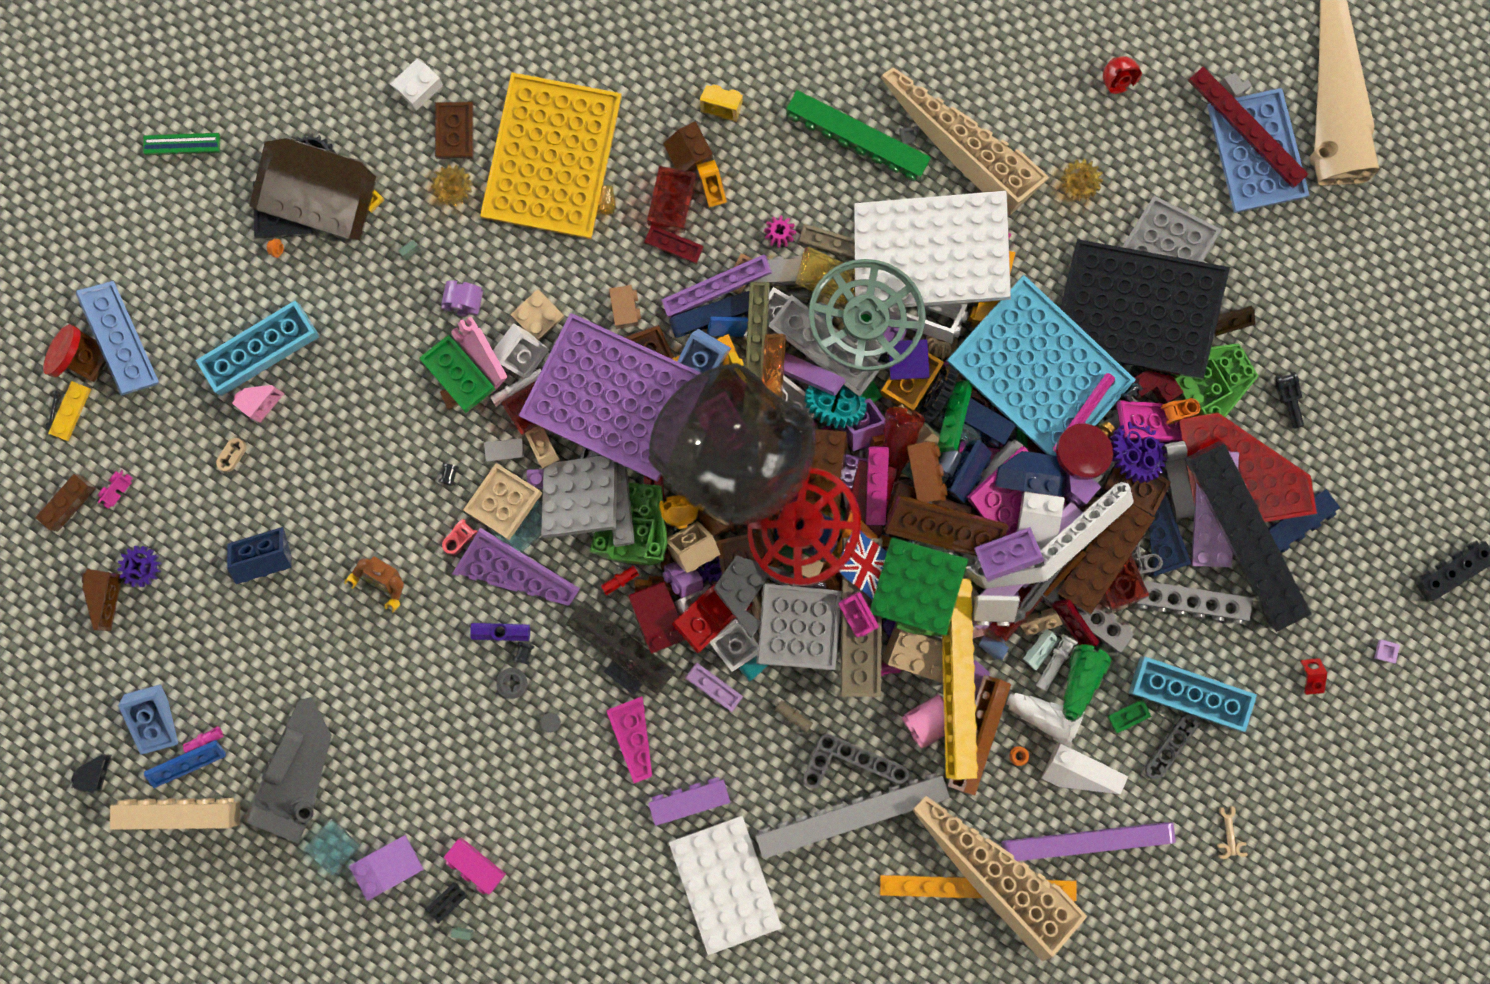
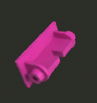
M122 469L119 473L115 471L109 479L111 484L107 488L103 487L97 495L99 497L98 503L103 500V505L108 509L111 506L114 507L121 497L115 491L118 489L124 493L132 484L131 480L133 477L128 474L123 476Z

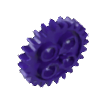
M1128 422V429H1140L1149 435L1156 434L1155 430L1150 432L1149 425L1144 428V426H1132L1131 422ZM1124 424L1119 426L1114 431V435L1110 437L1113 441L1111 442L1114 455L1112 461L1117 462L1115 468L1120 467V474L1126 473V479L1132 477L1133 482L1148 483L1158 478V475L1163 473L1162 469L1166 467L1163 462L1167 461V458L1163 454L1167 453V451L1161 448L1164 446V443H1159L1160 439L1150 436L1141 439L1140 434L1136 431L1129 432L1127 438H1124ZM1130 434H1136L1138 438L1131 440Z

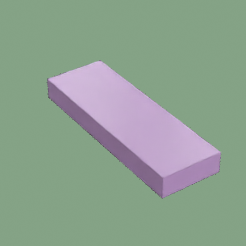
M697 662L685 677L731 712L743 698L741 694Z

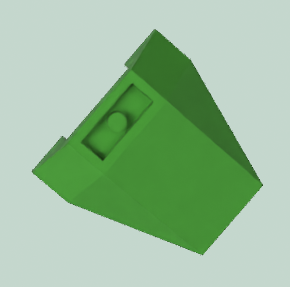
M1239 343L1211 347L1204 380L1171 374L1184 392L1180 395L1181 399L1193 398L1199 402L1200 412L1194 416L1218 412L1226 417L1258 378L1257 372Z
M628 483L635 544L615 547L612 530L596 531L593 536L590 552L615 562L651 566L664 560L667 547L666 523L661 516L659 507L660 501H663L662 487Z

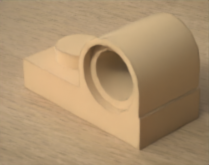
M537 426L525 432L542 469L560 460L544 428Z

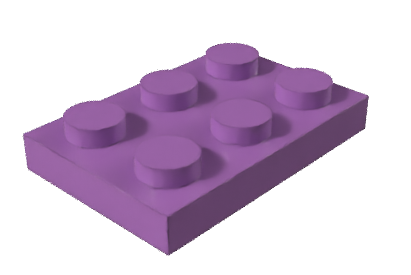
M1031 527L975 547L987 582L1044 561Z

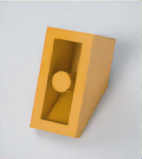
M715 160L696 165L709 208L727 203Z

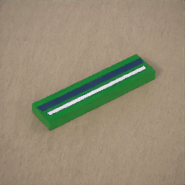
M219 133L143 135V154L220 153Z

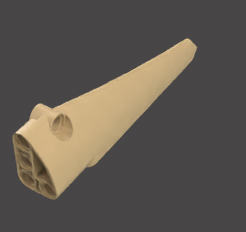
M1320 0L1314 152L1310 155L1309 161L1315 167L1318 185L1365 183L1380 169L1372 137L1374 121L1347 0Z

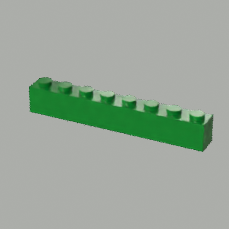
M796 90L786 109V115L793 122L799 121L805 124L804 126L809 130H817L825 138H833L841 146L846 148L849 146L855 149L857 154L869 156L873 162L888 166V169L892 172L904 174L910 181L916 180L919 182L930 162V156L799 90Z

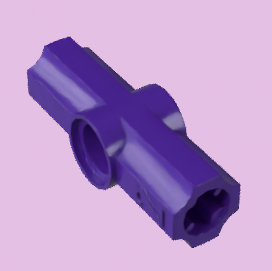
M471 623V640L530 641V624ZM499 627L505 629V635L501 638L496 635V630Z

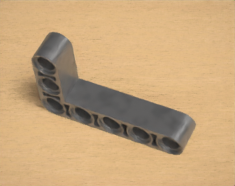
M824 734L818 740L804 773L803 780L809 788L818 787L832 755L896 783L906 782L909 773L900 764L831 734ZM829 737L833 740V745L830 748L823 747L822 741L824 738ZM844 745H848L851 749L848 756H842L840 753V749ZM861 753H866L869 757L868 762L865 764H861L858 761V756ZM821 755L825 758L823 766L815 765L814 760L817 756ZM879 761L886 763V769L882 772L876 769V764ZM897 769H903L904 777L898 780L894 777V772ZM809 774L817 775L818 780L815 784L807 782Z

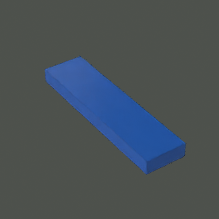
M217 740L144 771V777L153 788H156L226 757V753Z

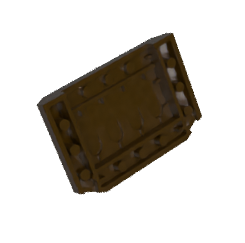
M290 138L266 141L249 206L271 215L360 241L378 176L371 172L362 161Z

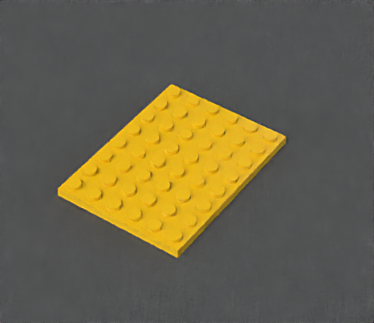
M511 72L480 217L592 240L622 93Z

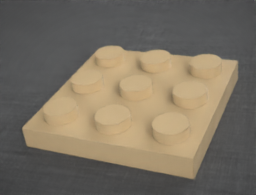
M496 463L463 511L510 540L542 492Z

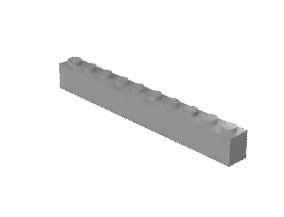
M932 773L926 775V779L919 781L917 778L908 781V785L900 787V785L889 787V791L885 793L881 791L873 792L870 794V798L864 800L863 797H858L851 800V804L844 805V803L834 805L833 810L827 812L826 809L814 812L815 816L812 817L803 815L797 817L796 822L789 824L788 821L777 824L778 828L770 830V827L758 830L759 834H756L762 857L763 859L912 811L925 796L936 803L949 799L943 776Z

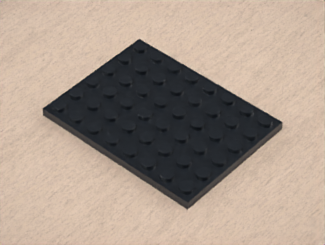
M1077 239L1060 309L1118 363L1204 380L1230 267Z

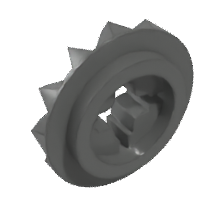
M507 668L499 674L496 684L502 696L515 699L526 691L528 681L526 675L520 669ZM512 675L514 681L520 682V684L514 686L513 692L510 685H504V683L511 680Z

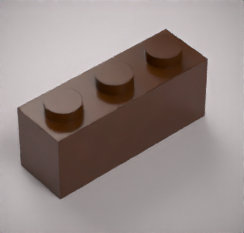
M73 474L35 518L47 529L58 532L95 491L96 487L83 476Z

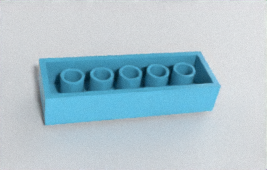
M293 301L200 357L196 362L214 392L223 396L320 336L302 306L298 302Z
M1145 656L1139 658L1128 692L1131 695L1241 732H1246L1257 694Z

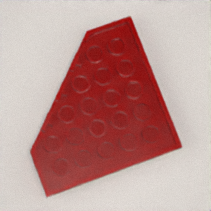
M1218 412L1179 420L1182 441L1185 442L1187 447V457L1219 440L1225 443L1228 451L1239 452L1238 470L1265 522L1317 514L1311 475ZM1187 465L1190 488L1195 506L1196 481Z

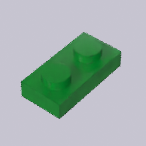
M1143 699L1107 716L1116 734L1152 717Z

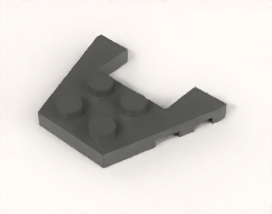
M736 556L713 589L727 608L734 614L747 635L752 638L760 627L761 621L746 611L747 607L767 579L775 585L788 586V584L768 575L756 561ZM768 566L780 575L789 578L794 577L793 573Z

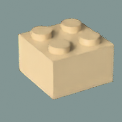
M698 521L667 538V547L672 558L686 573L696 570L699 566L714 560L715 557L720 555L713 536Z

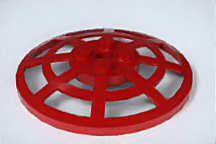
M817 468L793 469L775 477L757 496L748 520L749 546L759 566L776 580L797 586L817 584L839 572L853 555L861 531L860 510L852 491L838 477ZM802 473L800 484L789 486L779 493L773 487L787 476ZM813 473L824 476L833 481L837 486L827 493L818 486L808 484L809 475ZM798 490L797 501L787 504L782 497ZM806 491H814L820 494L822 498L813 505L805 501ZM768 492L772 500L765 509L762 521H754L757 507L763 496ZM842 492L846 495L850 504L852 522L840 521L839 509L833 499ZM827 503L832 510L834 521L824 520L820 511ZM777 504L782 510L778 520H768L773 506ZM804 520V527L798 530L796 527L797 522ZM777 528L780 537L773 546L768 537L767 529ZM753 529H762L763 541L768 549V552L762 559L754 546ZM833 529L828 543L824 546L819 541L823 530ZM840 529L852 530L848 546L837 560L830 553V550L837 541ZM787 544L794 548V559L786 558L779 554L778 551ZM813 545L818 551L816 555L802 559V549ZM775 557L782 563L794 566V578L780 575L771 570L767 565ZM823 557L832 565L829 569L816 576L802 578V566L813 564Z

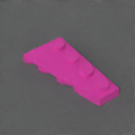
M643 696L606 710L634 783L653 776Z

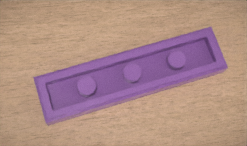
M780 351L770 364L772 369L778 370L833 396L837 394L845 383L843 377L783 351Z

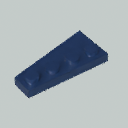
M1165 494L1153 516L1155 519L1149 527L1151 554H1157L1163 560L1162 568L1154 571V576L1191 564ZM1152 557L1153 568H1156L1159 565V561L1156 557Z

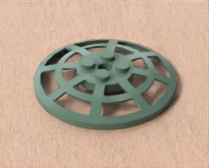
M852 260L833 268L819 281L809 304L810 329L818 346L836 363L857 371H879L900 363L915 349L925 326L926 313L924 301L915 283L899 268L879 260ZM854 268H871L869 279H859L845 283L840 273ZM878 269L894 275L906 286L896 293L888 285L876 281ZM831 279H834L839 289L832 295L827 306L817 304V298L821 290ZM857 286H867L866 294L854 297L850 289ZM875 287L885 291L891 297L883 302L874 296ZM910 292L917 305L918 322L907 321L906 309L901 300ZM842 294L848 301L844 311L833 308L836 300ZM895 303L899 308L901 320L890 319L888 308ZM815 311L826 314V326L831 336L821 341L815 327ZM869 314L871 321L864 322L861 319V315ZM831 316L842 318L845 328L835 333ZM887 327L899 328L897 335L889 343L883 336ZM905 329H917L911 345L900 355L894 346L902 338ZM850 334L855 339H858L857 349L846 345L841 339ZM876 339L882 346V348L877 350L865 351L866 341ZM836 343L845 351L856 355L855 364L839 359L827 347ZM887 352L894 359L889 363L879 366H862L864 356H877Z

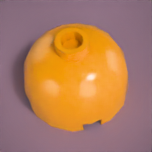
M676 495L668 497L667 502L663 503L661 500L659 503L660 513L664 521L669 525L676 526L677 529L686 528L688 524L696 519L699 505L696 496H693V499H689L688 495Z

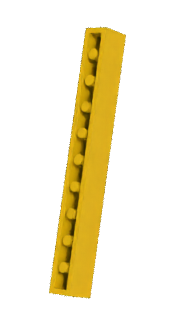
M963 579L947 636L942 635L946 778L955 780L977 778L978 771L976 762L977 726L975 723L974 627L972 624L971 579Z

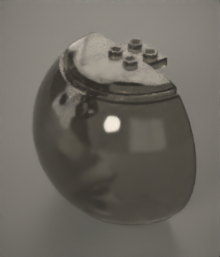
M732 363L731 366L727 364L712 368L695 376L670 397L654 423L649 442L650 456L648 459L680 496H684L695 508L697 507L708 517L728 527L731 525H746L775 514L785 507L800 491L808 478L815 457L816 425L807 411L789 399L786 402L766 387L763 380L748 368L737 363Z

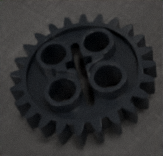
M946 364L942 371H939L923 397L918 415L926 423H930L931 420H934L935 416H938L954 390L955 380L958 378L957 374L959 372L950 364Z

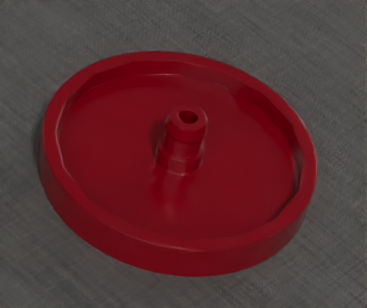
M1080 423L1070 426L1060 435L1056 444V456L1061 467L1069 475L1078 479L1089 480L1099 477L1109 468L1113 459V448L1108 436L1101 429L1091 424Z

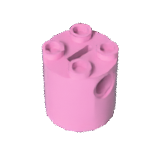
M938 694L910 710L902 717L904 724L909 728L913 739L921 749L926 748L945 736L944 697Z

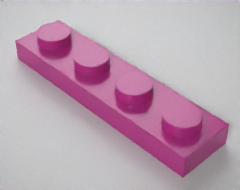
M868 447L866 525L886 524L888 447Z

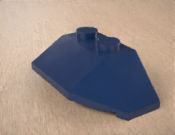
M1021 451L998 467L995 487L1064 497L1067 477L1064 469L1058 462L1057 456Z

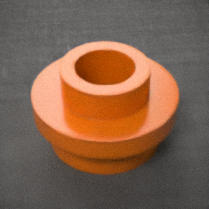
M270 240L267 243L268 254L275 258L280 257L284 251L281 240Z
M1017 746L1010 751L1009 758L1014 765L1023 766L1029 760V753L1024 747ZM1018 752L1022 754L1020 760H1017L1015 757Z

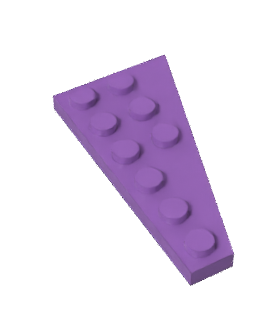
M482 528L479 529L452 573L457 576L459 574L468 576L472 580L487 581L490 585L517 592L520 590L527 592V595L542 596L546 600L567 606L570 605L580 589Z

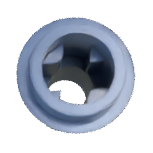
M985 636L979 644V647L995 660L999 659L1002 661L1009 649L1005 645L1006 643Z

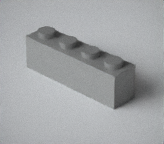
M818 255L811 256L810 259H803V256H793L792 259H784L782 256L773 257V259H767L772 274L754 282H769L770 286L817 285L824 275L828 273L827 258H822V256Z

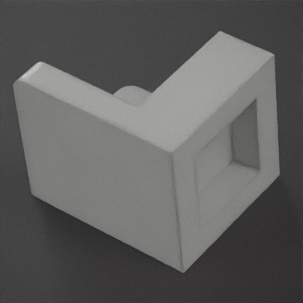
M1236 73L1223 77L1219 82L1234 98L1243 95L1252 86L1249 80L1242 82Z

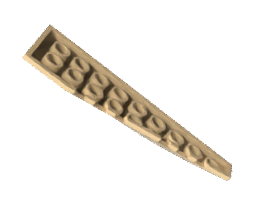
M891 68L881 76L889 90L916 124L983 193L1007 192L1008 216L1015 212L1049 179L1018 149L1015 152L1007 147L1009 143L1003 139L1001 141L991 136V131L979 128L977 122L953 106L951 108L943 104L944 101L939 97L935 99L927 93L928 90L924 87L915 86L912 79L895 68Z
M927 796L913 809L914 813L961 873L1041 961L1054 957L1087 917L1058 885L1050 883L1040 873H1035L1024 862L1016 861L1014 856L990 839L978 834L979 832L974 828H969L963 824L961 819L947 813L946 809Z

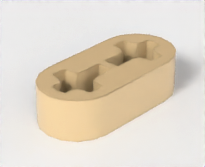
M238 438L231 439L216 461L217 467L224 472L233 471L246 451L245 442ZM239 443L240 450L234 451L233 444ZM229 459L230 466L224 467L223 460Z

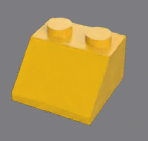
M706 85L700 98L701 112L737 122L743 102V95L736 90H723L718 85Z

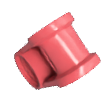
M464 519L456 524L451 533L442 542L443 550L449 555L459 554L478 532L469 527ZM451 541H455L457 544L456 549L453 551H449L447 548L448 543Z

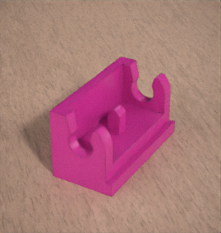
M855 592L838 602L856 638L879 628L860 592Z

